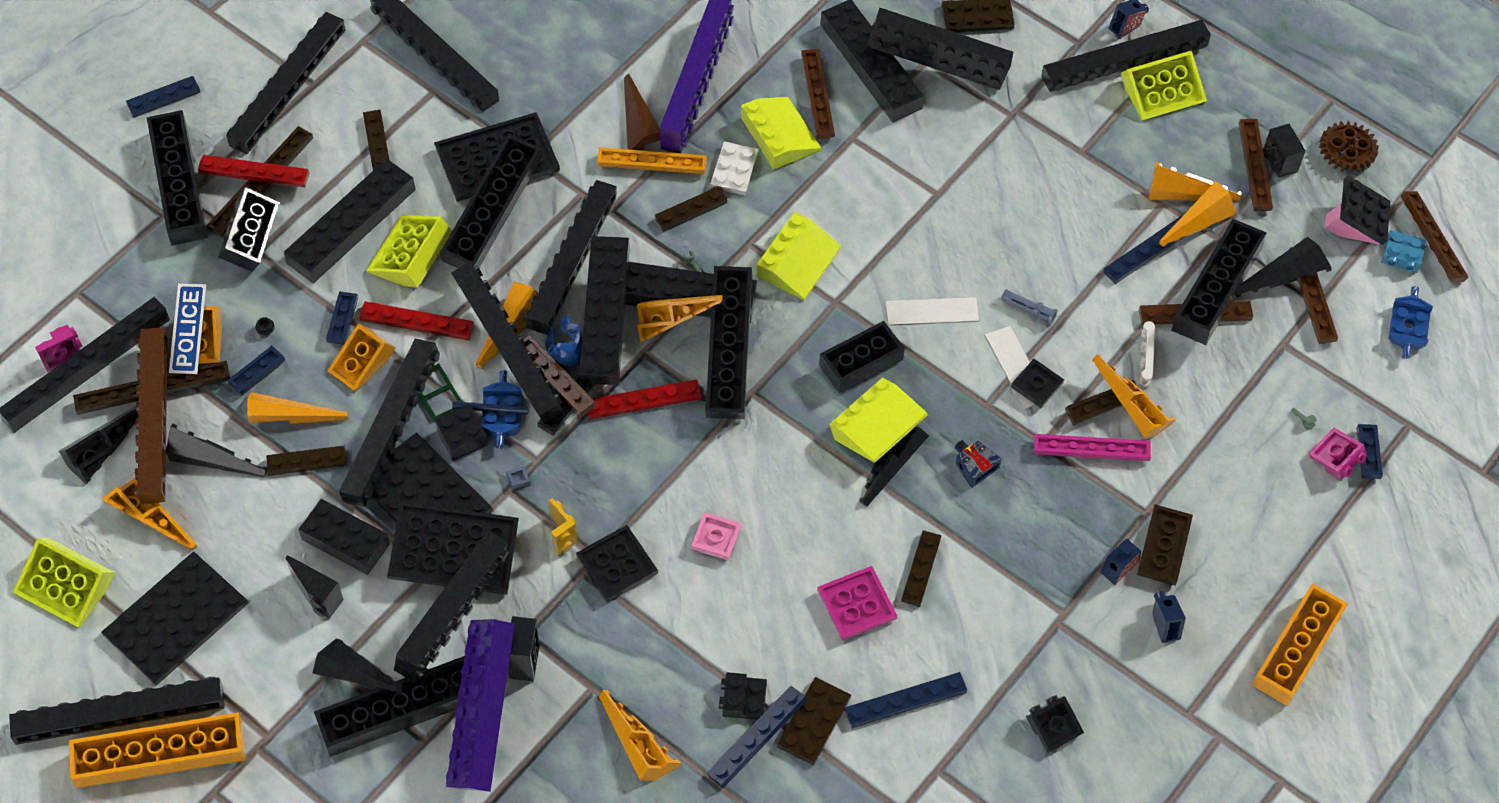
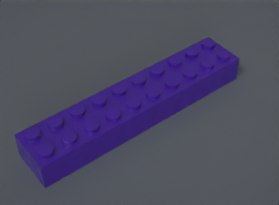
M732 0L708 1L660 125V149L681 154L683 147H687V136L693 131V121L697 120L699 114L698 107L703 104L704 92L707 93L709 88L708 81L714 75L713 68L718 65L719 52L722 53L724 48L723 41L724 39L727 40L729 35L728 28L729 26L732 27L734 22V16H732L734 5H732Z

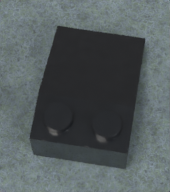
M287 555L285 559L291 576L311 605L313 612L320 617L326 616L331 618L344 600L339 583Z

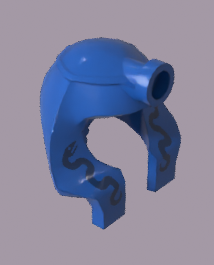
M566 316L561 320L562 332H566L571 336L572 341L557 344L555 341V328H552L546 337L545 344L548 355L552 356L560 366L572 367L581 360L582 334L580 326L576 323H571L570 317Z

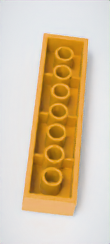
M239 712L69 740L71 781L76 788H83L245 761L243 721Z

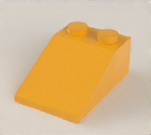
M204 306L198 364L220 362L222 317L221 308L218 306Z
M358 323L327 371L352 390L357 391L387 362L396 347L370 328Z

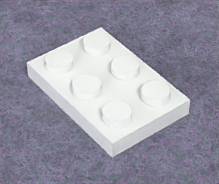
M724 142L710 188L713 189L719 186L722 191L745 196L759 149Z

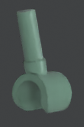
M689 251L690 257H686L683 254L686 265H691L695 271L702 272L696 265L693 251Z
M1292 408L1291 412L1302 420L1305 428L1316 426L1314 422L1317 419L1314 415L1306 417L1295 408Z

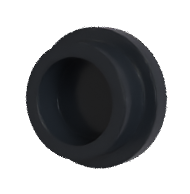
M262 317L257 321L255 328L258 334L266 336L274 331L275 325L271 319Z

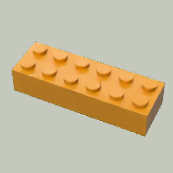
M1312 583L1257 673L1252 686L1288 706L1348 603Z

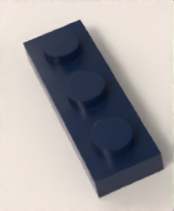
M339 291L326 336L327 343L341 345L346 343L358 302V294Z
M271 345L228 379V383L240 395H243L285 361V357Z
M1358 424L1356 427L1357 440L1364 445L1367 453L1365 461L1360 464L1361 477L1365 479H1381L1383 471L1378 427L1372 424Z

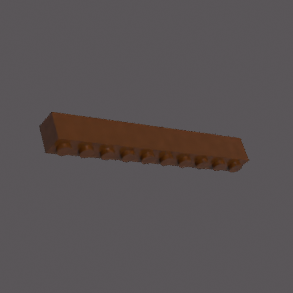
M164 327L141 329L140 337L137 338L138 348L140 349V353H137V361L140 365V369H137V379L140 383L136 386L137 396L139 397V402H136V410L139 413V418H136V428L139 432L135 436L136 446H138V451L135 452V460L138 463V468H135L137 485L134 486L135 497L139 498L141 504L166 502L165 451L168 337Z

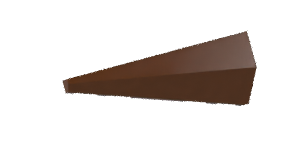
M627 74L624 77L628 150L642 151L645 150L644 145L660 141V129L630 74Z

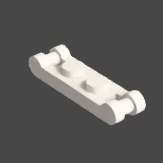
M1150 321L1144 323L1141 338L1144 341L1141 342L1140 351L1144 352L1140 359V368H1143L1138 385L1142 389L1149 387L1153 376L1155 325Z

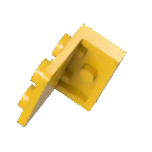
M550 498L548 500L550 516L559 526L551 531L553 549L559 556L563 552H568L577 543L576 534L578 532L575 527L577 523L571 515H567L564 512L565 509L559 501L556 502L553 498Z

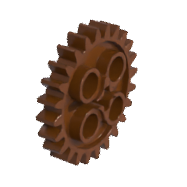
M1340 121L1339 126L1333 123L1332 127L1328 126L1327 130H1324L1319 141L1320 154H1325L1324 160L1329 159L1328 165L1335 164L1334 169L1339 166L1342 172L1346 168L1349 173L1352 169L1357 173L1359 168L1364 171L1366 167L1369 168L1371 163H1374L1378 155L1377 150L1379 146L1376 145L1378 140L1373 139L1374 134H1368L1370 129L1363 130L1364 125L1357 127L1356 122L1350 125L1349 121L1344 125Z

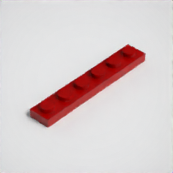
M202 155L198 166L199 174L303 188L306 187L310 174L309 169L209 155Z
M364 301L359 316L360 321L468 341L474 327V321L367 301Z
M698 380L592 398L597 406L587 413L588 420L700 400L701 393Z

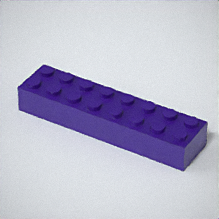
M496 619L470 620L464 665L461 671V686L458 692V706L455 712L456 720L452 733V747L449 753L450 760L446 774V787L491 792L514 623Z

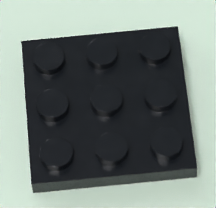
M1348 175L1343 181L1340 220L1383 245L1388 240L1391 201Z
M628 525L576 552V557L606 602L658 574V569Z

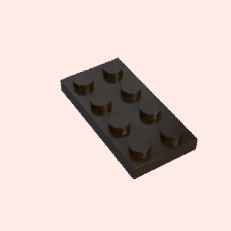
M1010 0L942 1L941 3L944 27L947 30L969 32L1014 29L1015 23Z
M1154 505L1137 572L1138 576L1176 586L1193 514Z
M817 677L814 678L805 694L807 701L795 712L777 744V748L813 766L852 697L851 694Z

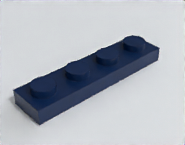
M190 76L126 100V103L134 118L198 94L200 89L194 76Z

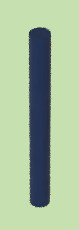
M455 401L452 403V409H460L470 404L473 411L529 414V407Z

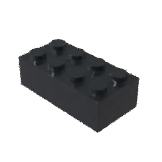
M245 187L237 198L218 258L253 272L260 264L280 202Z
M882 321L820 353L819 366L836 390L841 393L902 361L905 348L886 322Z
M323 499L319 500L298 529L303 541L366 575H369L390 545L387 533Z

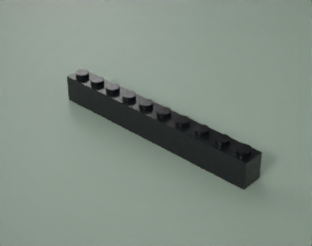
M370 0V9L373 14L378 15L385 25H389L397 36L400 35L408 46L411 45L419 56L422 55L430 66L435 67L440 76L448 79L450 85L456 87L463 97H467L475 108H479L484 112L499 102L498 89L400 0Z
M325 12L322 17L318 18L314 27L298 43L293 53L289 54L285 63L278 68L273 78L269 79L267 85L258 93L256 99L248 105L244 114L239 116L236 124L228 130L226 137L230 147L245 154L250 152L346 31L342 18Z
M1201 19L1043 65L1041 77L1049 92L1058 91L1065 87L1076 86L1079 83L1092 81L1099 77L1123 72L1133 67L1195 49H1202L1208 46L1211 34Z
M596 180L594 185L589 187L587 199H583L581 210L574 217L573 226L568 228L566 240H562L560 251L553 258L552 267L547 269L545 281H541L539 292L537 295H534L530 310L527 309L525 312L524 320H526L527 329L548 335L590 251L591 236L598 235L617 198V186Z
M470 261L451 272L541 421L545 423L562 413L563 410L560 405L563 402L558 394L553 395L551 392L554 389L548 379H543L544 372L540 365L535 366L533 363L536 360L530 350H525L524 347L527 345L522 336L517 337L515 334L518 332L513 322L509 323L507 321V318H509L504 307L499 308L498 304H500V301L496 294L491 295L489 292L492 288L487 280L483 281L481 279L483 274L479 267H474Z
M155 297L151 298L1 406L0 417L13 433L20 430L137 345V338L140 337L141 329L160 328L170 321L166 308Z
M414 339L339 490L343 503L365 508L367 502L371 500L373 489L379 483L383 469L387 467L389 456L394 452L396 442L402 436L406 422L410 420L413 407H416L418 397L425 389V383L432 374L435 362L439 360L440 352L435 342Z
M207 677L199 681L188 680L183 684H166L160 688H144L142 691L137 692L126 691L115 696L104 695L98 699H82L75 703L64 702L53 707L41 706L36 710H19L16 713L9 714L10 738L15 745L225 708L223 684L219 677Z

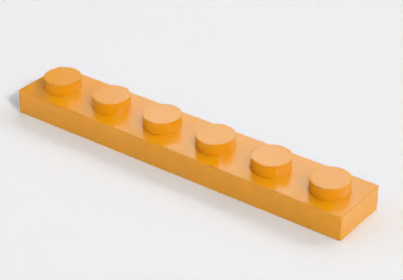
M599 147L597 166L705 174L707 156Z

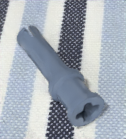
M1005 289L1001 297L1002 301L1004 300L1032 313L1034 318L1039 317L1046 320L1050 325L1054 322L1058 312L1057 309L1053 310L1044 306L1042 302L1035 303Z

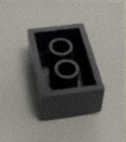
M512 616L511 623L515 625L508 667L509 678L534 681L540 649L537 619Z

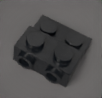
M726 672V678L721 680V690H725L724 697L719 699V709H723L722 717L758 720L764 714L767 679L749 678L747 674Z
M1054 695L1046 700V705L1041 707L1038 704L1030 708V714L1026 715L1033 732L1038 734L1047 753L1084 733L1065 696L1057 697V695Z

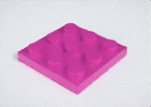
M872 566L817 587V591L842 641L897 619V614Z

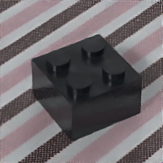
M1290 123L1270 129L1263 148L1264 157L1268 159L1272 171L1277 174L1278 178L1297 173L1306 152Z
M470 404L434 419L437 432L452 461L488 446L486 434Z

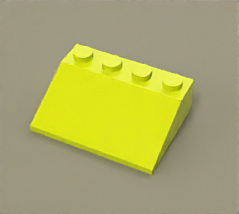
M1192 51L1133 67L1121 73L1125 90L1141 120L1207 101Z
M789 97L759 98L741 105V119L773 169L821 150L820 145Z
M794 212L757 263L756 276L805 301L841 249V245L812 220Z
M401 215L366 271L369 274L404 287L418 288L440 254L452 230L442 217Z
M882 377L829 425L835 441L875 463L926 418L928 414L896 384Z
M37 538L13 593L79 628L106 593L115 572L51 538Z

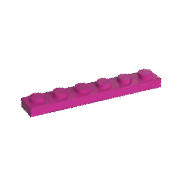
M1034 434V454L1150 461L1151 443L1146 440Z

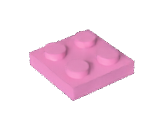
M704 512L691 549L729 561L742 524Z

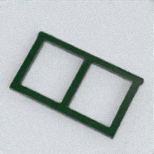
M440 363L433 366L432 372L439 370L447 385L425 396L422 392L419 395L434 422V419L458 409H450L435 416L427 402L428 399L451 390L457 402H462Z

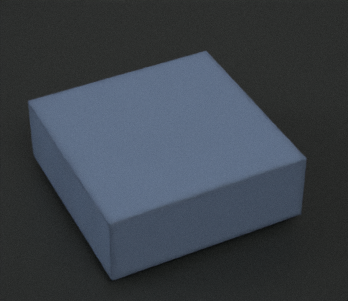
M525 466L506 471L512 491L531 485Z

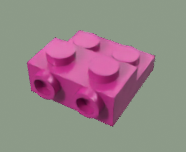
M67 324L56 328L50 332L52 339L44 341L35 347L47 372L53 370L83 347L74 327L69 328Z
M1333 428L1312 449L1309 457L1324 466L1328 473L1342 480L1353 473V467L1357 463L1361 464L1365 461L1367 453L1362 443Z

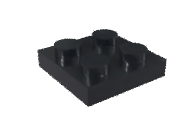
M1033 358L1012 382L1011 388L1042 409L1064 383V379Z

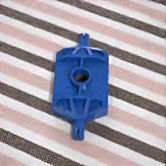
M1416 286L1411 287L1410 296L1395 298L1388 338L1393 344L1401 346L1403 349L1402 358L1406 356V359L1410 358L1411 349L1426 347L1429 340L1427 336L1430 313L1433 306L1418 297L1419 287ZM1404 323H1410L1413 328H1407Z
M501 370L498 382L483 387V404L521 406L522 390L520 387L508 383V372L504 370L503 375ZM482 411L481 426L486 435L495 437V448L499 449L500 444V449H502L505 437L516 435L520 431L521 414L506 413L503 416H499L497 412Z

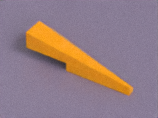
M1156 162L1149 190V200L1197 201L1213 182L1190 173H1179L1176 168L1171 167L1168 169L1162 167L1160 162ZM1229 191L1232 201H1240V191L1237 193Z
M1215 181L1159 241V244L1164 247L1168 243L1176 242L1184 236H1190L1204 230L1214 223H1220L1228 217L1232 218L1236 212L1230 192Z
M514 281L502 308L504 307L509 316L507 321L509 323L513 322L518 332L515 334L518 336L526 327V320H524L525 312L527 309L530 310L532 299L538 292L528 285ZM488 336L476 362V367L481 369L485 367V364L492 357L495 358L498 353V349L490 336Z
M715 295L645 301L637 304L640 320L637 328L640 342H644L721 303L723 296Z
M1096 354L1092 359L1145 438L1155 437L1176 421L1173 416L1167 417L1161 411L1163 408L1160 405L1156 406L1148 398V395L1127 377H1120L1115 372L1116 368L1113 365L1109 366L1101 358L1100 354Z
M251 392L247 399V417L250 423L289 420L290 424L348 420V412Z
M135 478L120 489L116 487L102 498L109 505L191 550L197 548V544L160 503L141 504L139 498L135 497L134 486L137 485Z
M602 690L599 698L639 780L656 781L682 764L678 759L673 760L667 754L668 749L665 746L661 748L654 740L655 736L633 715L628 716L622 710L624 706L620 702L616 704L610 697L608 690Z

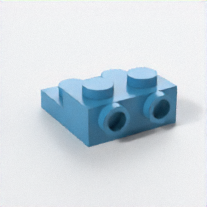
M1389 230L1381 263L1417 273L1422 263L1426 240Z

